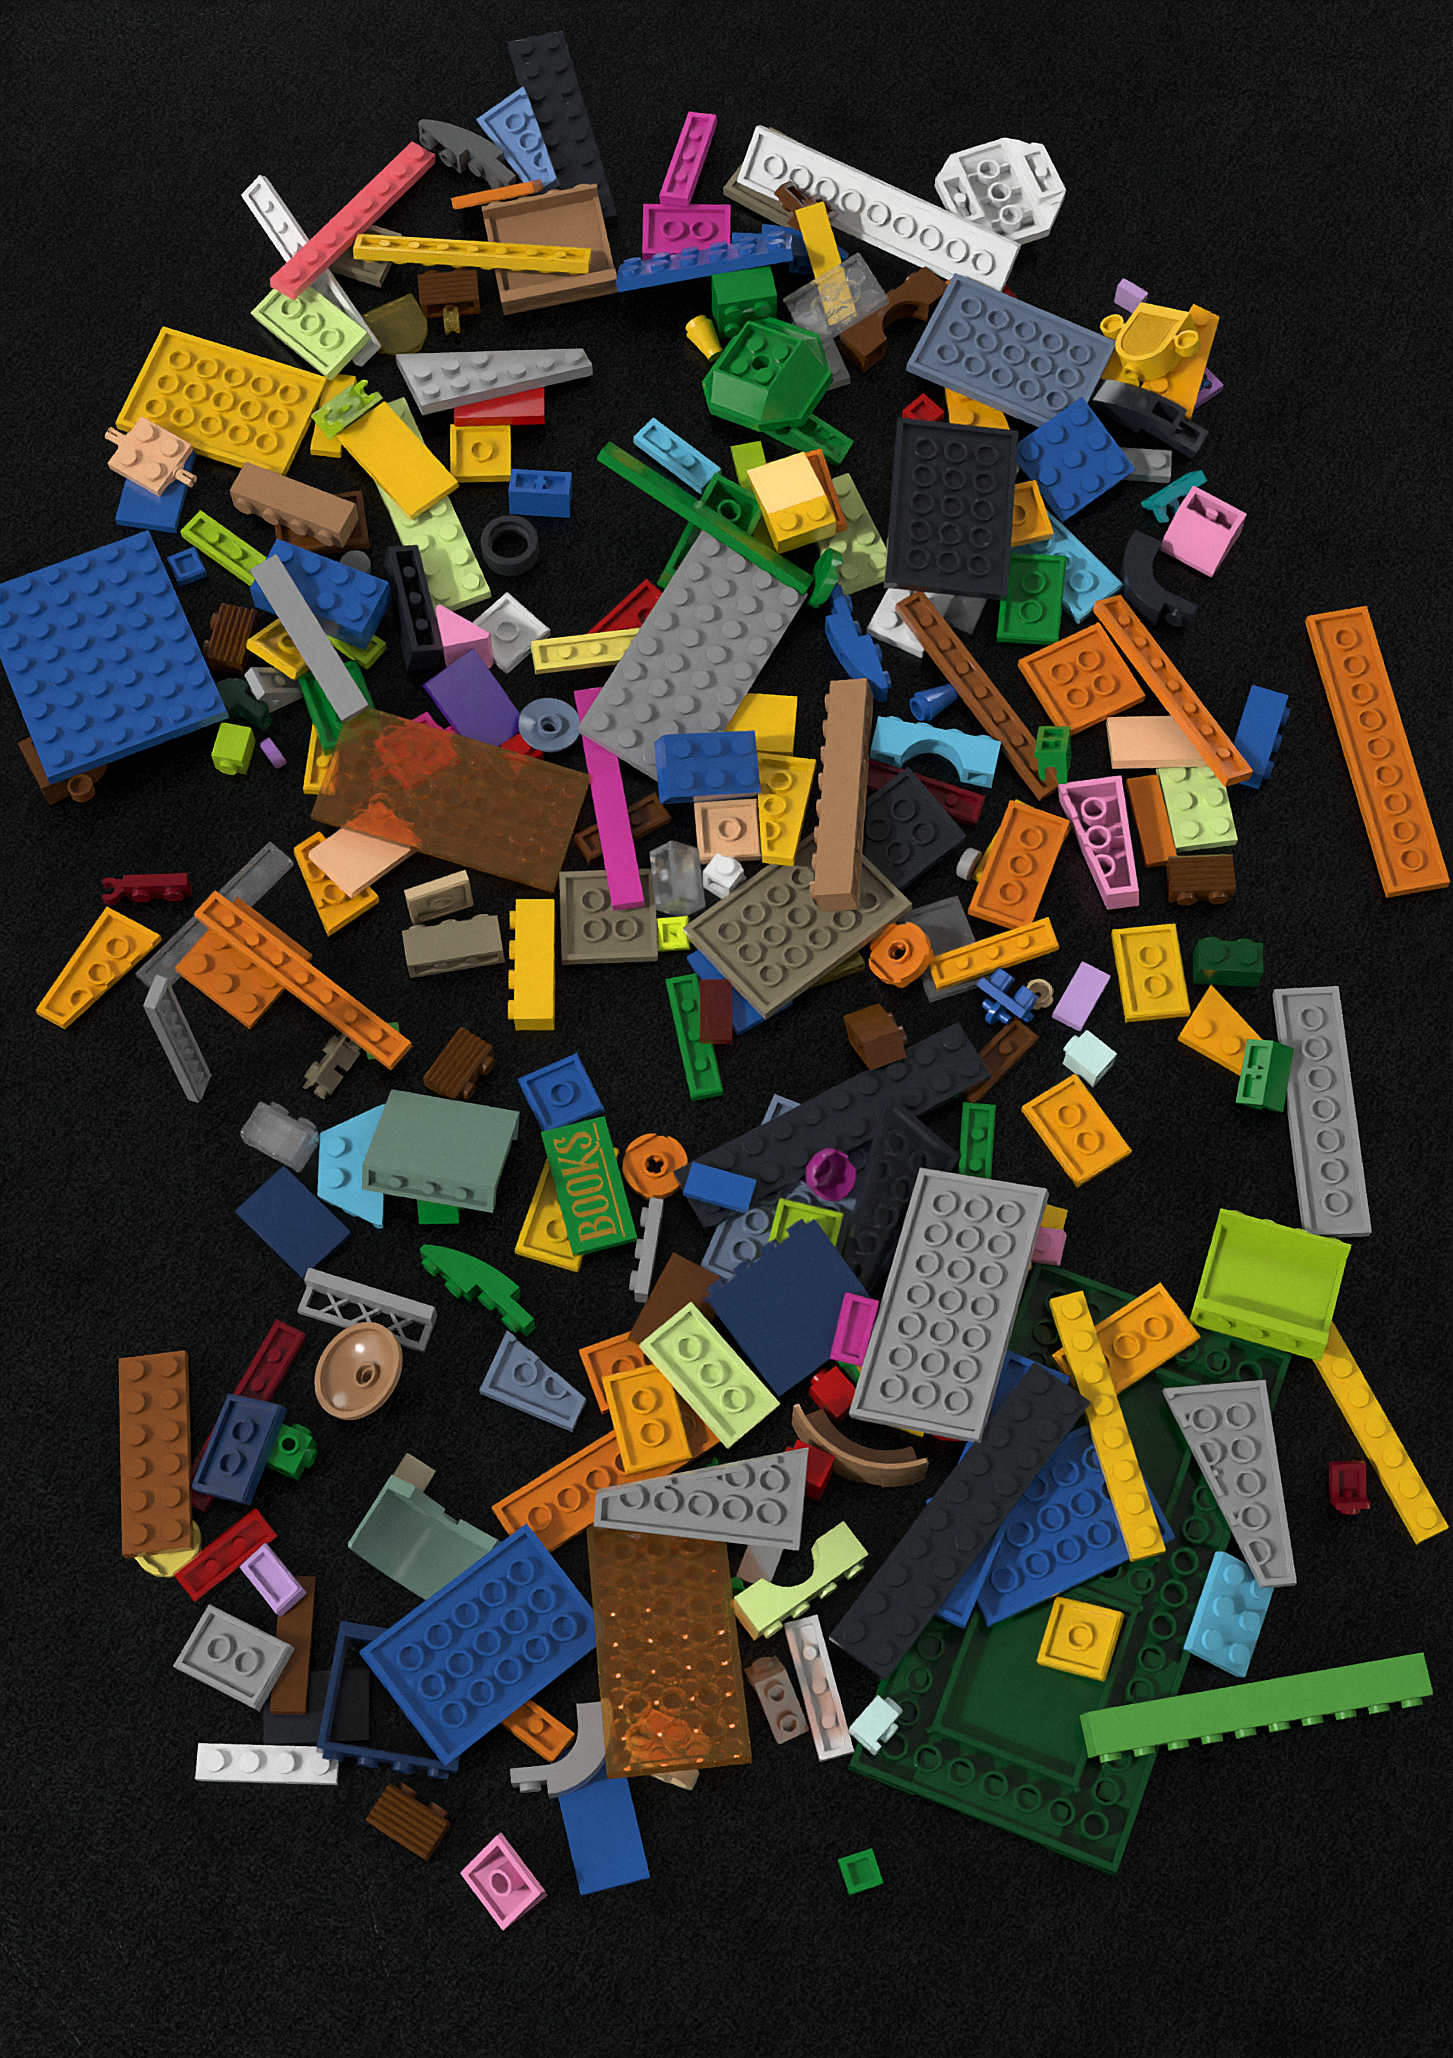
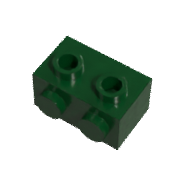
M1207 937L1203 940H1198L1193 953V984L1258 986L1263 975V943H1255L1251 939L1222 941L1218 937Z

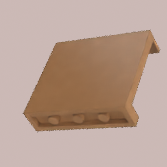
M579 184L572 189L562 191L554 189L542 195H524L517 198V200L507 202L495 201L488 206L482 207L489 242L591 248V264L588 274L571 275L567 272L541 273L537 270L511 271L506 268H494L504 315L618 292L617 275L612 261L598 197L597 184Z

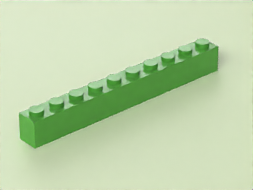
M1422 1652L1091 1711L1080 1715L1088 1758L1100 1757V1762L1105 1763L1122 1759L1121 1752L1134 1751V1756L1138 1757L1156 1753L1155 1746L1167 1744L1169 1751L1190 1747L1188 1740L1201 1738L1202 1745L1223 1741L1222 1734L1235 1732L1236 1739L1257 1735L1256 1728L1268 1726L1269 1732H1277L1290 1729L1289 1722L1302 1720L1303 1726L1324 1723L1323 1716L1335 1714L1336 1720L1357 1717L1356 1710L1368 1708L1369 1714L1390 1711L1389 1704L1401 1702L1402 1708L1423 1705L1422 1698L1433 1695Z

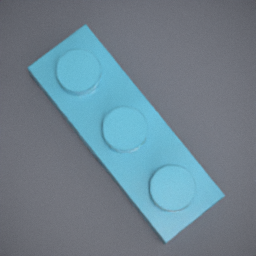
M652 418L634 436L635 445L701 495L704 493L714 472L721 475L720 467L655 418Z

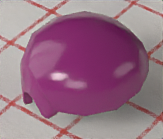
M825 1148L816 1153L806 1167V1183L810 1190L820 1198L831 1202H838L847 1197L854 1188L857 1178V1169L849 1162V1156L834 1148Z

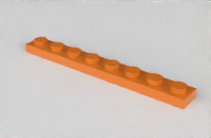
M1117 595L1096 601L1092 609L1222 785L1227 787L1249 780L1253 773L1251 767L1123 597Z
M216 890L195 911L194 916L197 920L388 1069L392 1070L412 1047L408 1039Z

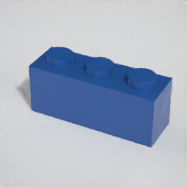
M1252 685L1233 743L1253 770L1250 779L1240 782V784L1259 789L1263 778L1269 780L1274 762L1270 761L1269 757L1271 752L1277 753L1282 739V735L1277 734L1279 725L1285 727L1291 710L1285 707L1288 695Z

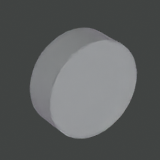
M971 847L968 848L958 863L957 876L969 881L981 861L982 852Z

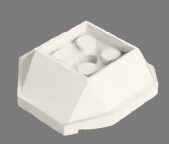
M1001 138L951 154L935 179V188L946 211L1020 245L1049 235L1066 193V189L1043 144H1028L1009 138Z

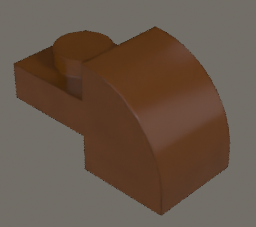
M791 181L781 184L774 192L775 196L779 199L778 203L787 212L794 214L787 224L798 231L801 230L795 210L824 202L830 223L839 215L819 193L807 198Z

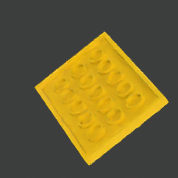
M163 326L115 423L117 429L130 432L142 416L191 444L195 454L239 468H243L245 462H249L286 476L313 419L311 415L316 412L328 379L321 375Z

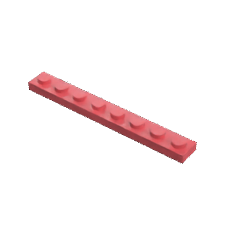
M412 141L270 278L271 287L295 301L356 241L358 234H363L435 164V154Z

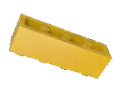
M516 899V911H510V930H515V940L509 941V958L515 959V970H509V989H514V1000H508V1019H514L516 1030H554L555 901L554 899Z

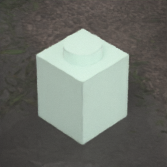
M1086 1030L1080 1038L1075 1035L1063 1049L1066 1052L1063 1064L1093 1088L1113 1066L1117 1053Z

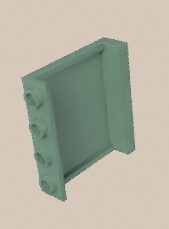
M391 1089L362 1164V1190L493 1213L496 1204L497 1186L512 1141L518 1138L520 1112Z

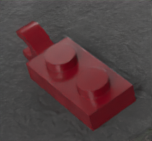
M187 873L123 875V879L105 878L102 880L104 888L115 889L112 894L102 895L103 902L108 905L118 903L124 896H127L128 900L135 902H148L151 899L161 898L168 901H180L183 898L192 897V884Z

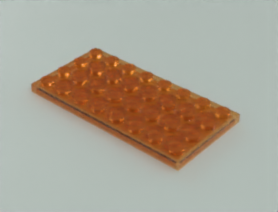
M370 708L343 724L311 813L312 820L554 893L559 872H561L590 784L591 775Z
M594 1525L586 1527L608 1779L752 1763L726 1542L595 1527Z

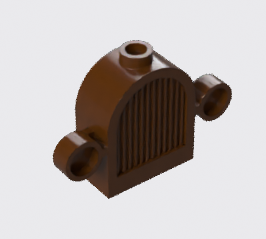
M29 737L18 743L49 805L70 795L77 802L90 800L95 794L94 783L104 775L108 766L107 763L50 785L32 738Z

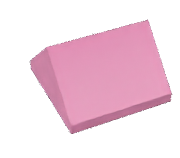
M438 604L435 611L446 667L474 648L487 668H491L494 664L491 634Z
M502 1833L498 1834L460 1873L502 1930L512 1925L547 1896L545 1890Z

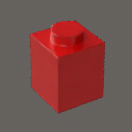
M836 1366L829 1372L826 1369L821 1370L810 1381L812 1386L810 1387L809 1396L821 1409H824L826 1415L837 1425L849 1415L856 1388Z

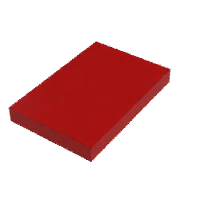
M545 386L455 407L454 425L456 427L545 424Z
M645 579L587 634L641 628L663 592L648 579ZM616 664V665H610V666H611L613 669H615L616 666H617V664Z

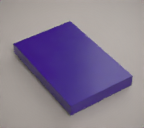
M474 648L423 684V687L477 762L481 761L498 748L500 744L506 742L519 732L520 713Z

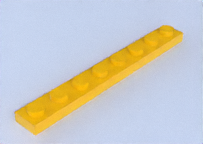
M358 234L353 247L354 259H362L366 262L392 261L396 264L410 262L421 263L425 266L442 264L451 265L455 268L474 266L486 270L506 268L511 271L537 270L541 273L567 272L571 275L588 274L591 264V248Z
M1079 1291L1052 1298L1049 1301L1050 1308L1076 1390L1091 1402L1084 1415L1130 1560L1134 1562L1163 1554L1166 1551L1084 1293Z
M1331 1321L1329 1337L1321 1361L1314 1359L1313 1361L1417 1545L1446 1531L1449 1527L1336 1326Z

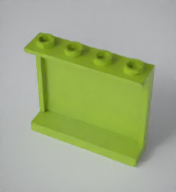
M1221 1208L1191 1313L1190 1323L1321 1361L1327 1345L1329 1329L1351 1245L1343 1243L1336 1238H1325L1311 1234L1304 1229H1293L1276 1224L1272 1220H1261L1244 1215L1236 1210L1229 1211Z

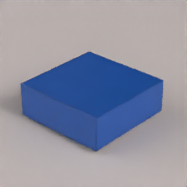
M195 547L167 557L179 587L207 577L206 570Z

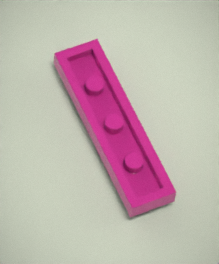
M688 112L659 195L660 204L689 207L717 126L716 115Z

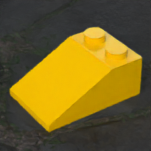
M804 452L747 471V476L778 554L835 535V517L826 494Z

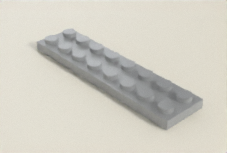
M1339 986L1274 989L1272 995L1278 1042L1294 1048L1286 1092V1105L1302 1229L1325 1238L1370 1236L1372 1230Z

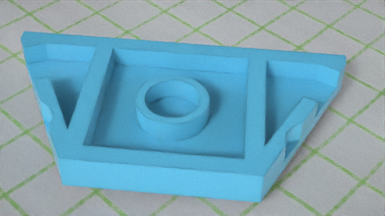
M386 1104L375 1107L320 1133L317 1193L319 1200L332 1206H338L344 1212L354 1217L358 1216L372 1223L377 1228L384 1227L385 1194L362 1190V1164Z

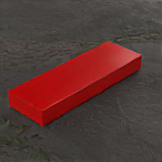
M255 1508L176 1570L173 1575L195 1602L241 1566L264 1543L268 1544L275 1539L277 1534Z

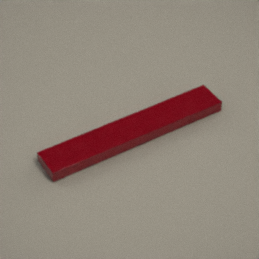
M276 1319L233 1394L270 1402L307 1335ZM213 1430L191 1466L192 1483ZM192 1490V1507L206 1513L215 1497Z

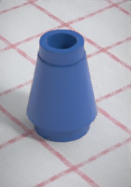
M951 684L917 692L910 699V709L917 720L930 721L957 700L956 690Z

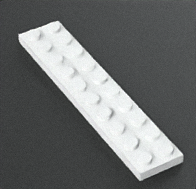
M761 125L755 128L737 179L738 183L777 201L779 199L775 196L774 192L781 184L791 181L807 198L819 193L839 214L830 223L831 226L922 268L926 266L933 273L948 280L953 277L954 273H957L1002 292L1021 247L1020 244Z

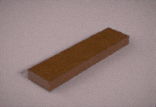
M294 1576L307 1593L282 1617L278 1615L276 1638L290 1644L295 1650L272 1689L271 1715H307L317 1586L316 1577Z

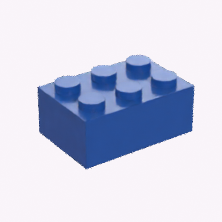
M755 730L668 734L661 736L654 742L660 804L751 799L761 793Z

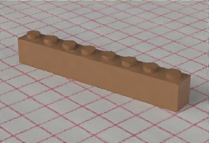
M867 678L830 681V693L825 695V708L828 718L823 721V734L826 743L825 746L821 747V761L824 768L818 777L819 788L822 793L821 799H817L816 802L819 826L814 828V839L817 845V853L812 855L815 880L810 882L811 899L816 900L821 912L856 910L859 907L874 698Z

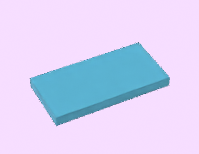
M1046 509L1054 532L1052 539L1011 548V553L1067 556L1062 609L1079 625L1094 613L1092 609L1096 601L1117 595L1122 591L1123 583Z

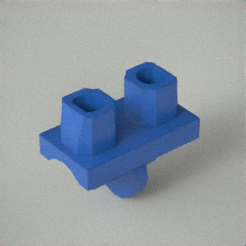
M1000 967L988 980L982 977L977 983V986L997 1000L995 1004L989 999L982 1003V1007L988 1011L985 1018L986 1022L994 1025L1000 1020L1008 1025L1012 1020V1017L1006 1013V1010L1009 1009L1020 1019L1030 1023L1035 1016L1030 1011L1039 996L1022 985L1016 995L1011 998L1006 994V991L1015 981V978Z

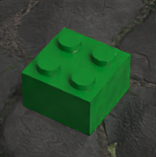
M770 266L712 275V312L718 339L725 337L733 338L738 335L747 321H762L768 317L776 319L777 293Z

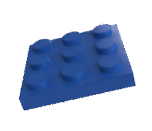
M1083 397L1076 400L1017 443V466L1028 481L1036 480L1044 503L1062 524L1135 471L1133 465Z

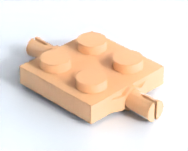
M141 416L133 429L126 435L112 427L108 429L109 432H106L105 438L119 445L118 450L108 462L110 469L158 497L176 479L189 487H192L193 483L196 482L197 476L183 469L185 461L193 451L192 445Z

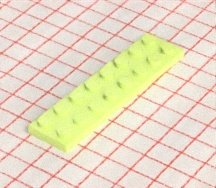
M405 398L387 403L425 445ZM369 409L368 411H366V412H365L364 414H362L359 418H361L362 416H364L365 414H367L368 412H370L372 409ZM376 483L402 545H418L435 617V608L438 604L451 611H455L490 598L491 591L448 495L411 521Z

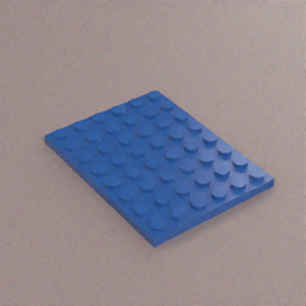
M149 530L0 584V659L50 785L229 718Z

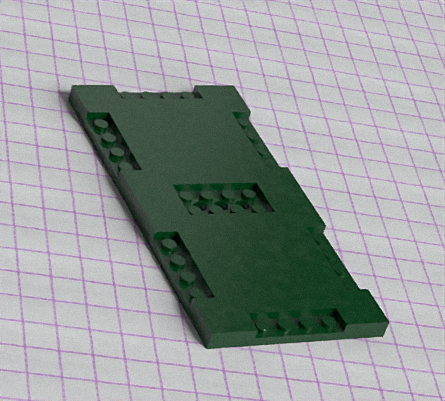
M1036 1263L1016 1316L1007 1350L1060 1372L1051 1359L1052 1354L1063 1348L1050 1308V1299L1083 1291L1093 1324L1096 1326L1138 1297L1059 1267ZM1193 1325L1201 1336L1198 1341L1116 1395L1140 1471L1175 1538L1164 1544L1166 1551L1163 1554L1134 1562L1129 1560L1117 1566V1575L1113 1578H1105L1100 1574L1056 1595L1123 1613V1622L1105 1682L1042 1666L1037 1663L1056 1596L989 1628L976 1603L965 1629L934 1616L888 1680L885 1682L881 1679L874 1697L875 1699L879 1695L883 1700L889 1697L900 1706L903 1712L895 1722L899 1728L886 1743L881 1739L878 1741L881 1748L875 1756L858 1741L848 1769L911 1795H919L1044 1845L1051 1851L1108 1874L1115 1875L1118 1871L1160 1746H1155L1156 1753L1138 1757L1134 1756V1751L1121 1752L1122 1759L1101 1763L1100 1757L1088 1758L1080 1715L1091 1711L1177 1696L1191 1655L1190 1652L1183 1648L1215 1552L1226 1551L1232 1534L1163 1394L1164 1388L1266 1380L1272 1415L1292 1355L1269 1346ZM1084 1414L1070 1433L1088 1425Z

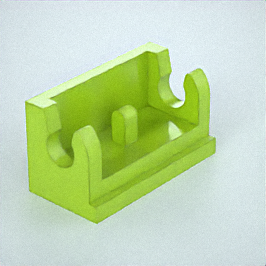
M361 380L355 386L350 385L311 415L329 440L382 399L379 392H374L371 395H367L364 392V387L368 384L367 380Z

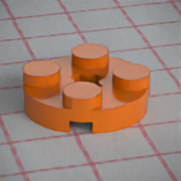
M905 922L906 924L901 925L896 923L889 924L871 941L869 948L872 952L870 955L871 960L868 958L873 973L883 982L900 988L906 987L910 982L917 979L934 958V952L931 949V942L928 936L917 925L910 922ZM906 949L904 956L895 960L897 957L895 954L896 950Z
M651 1133L642 1135L635 1139L625 1152L622 1169L625 1182L634 1193L647 1201H650V1197L658 1199L669 1197L680 1189L673 1176V1171L688 1164L687 1155L681 1144L674 1138L669 1136L666 1138ZM652 1159L656 1163L662 1161L664 1165L661 1167V1172L650 1173L647 1170L650 1167L649 1161Z

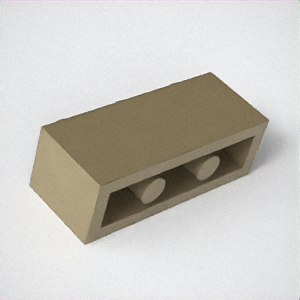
M480 914L474 916L471 920L465 921L450 919L443 921L440 925L428 927L426 925H415L410 927L409 930L402 931L410 978L505 962L497 915Z

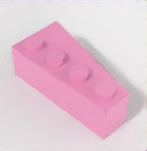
M1121 775L1058 784L1059 801L1067 819L1070 820L1069 824L1072 826L1073 833L1107 910L1139 906V889Z

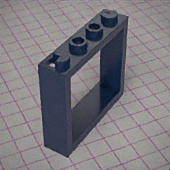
M341 1621L316 1752L323 1753L322 1759L334 1762H343L344 1757L358 1759L357 1765L370 1768H378L379 1763L393 1765L392 1770L400 1773L413 1774L415 1768L427 1770L428 1777L437 1779H448L449 1774L456 1775L460 1755L444 1766L440 1759L329 1741L348 1642L368 1645L388 1630L387 1628Z

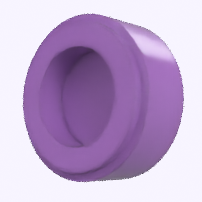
M270 738L260 743L261 749L276 769L281 768L287 763Z

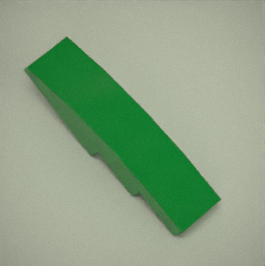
M813 414L810 415L803 426L791 428L789 425L777 430L764 432L804 453L822 449L825 461L836 466L841 464L854 442Z

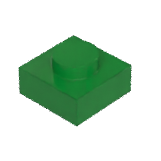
M872 1848L838 1859L849 1896L884 1884Z

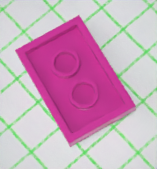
M643 204L642 259H653V255L662 252H669L670 255L680 254L681 250L689 247H698L699 250L710 248L711 244L722 241L727 242L729 245L731 205L689 204V207L665 204Z

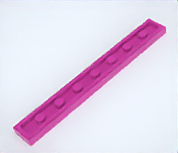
M603 687L574 691L580 723ZM582 735L612 909L616 911L644 906V898L618 757Z

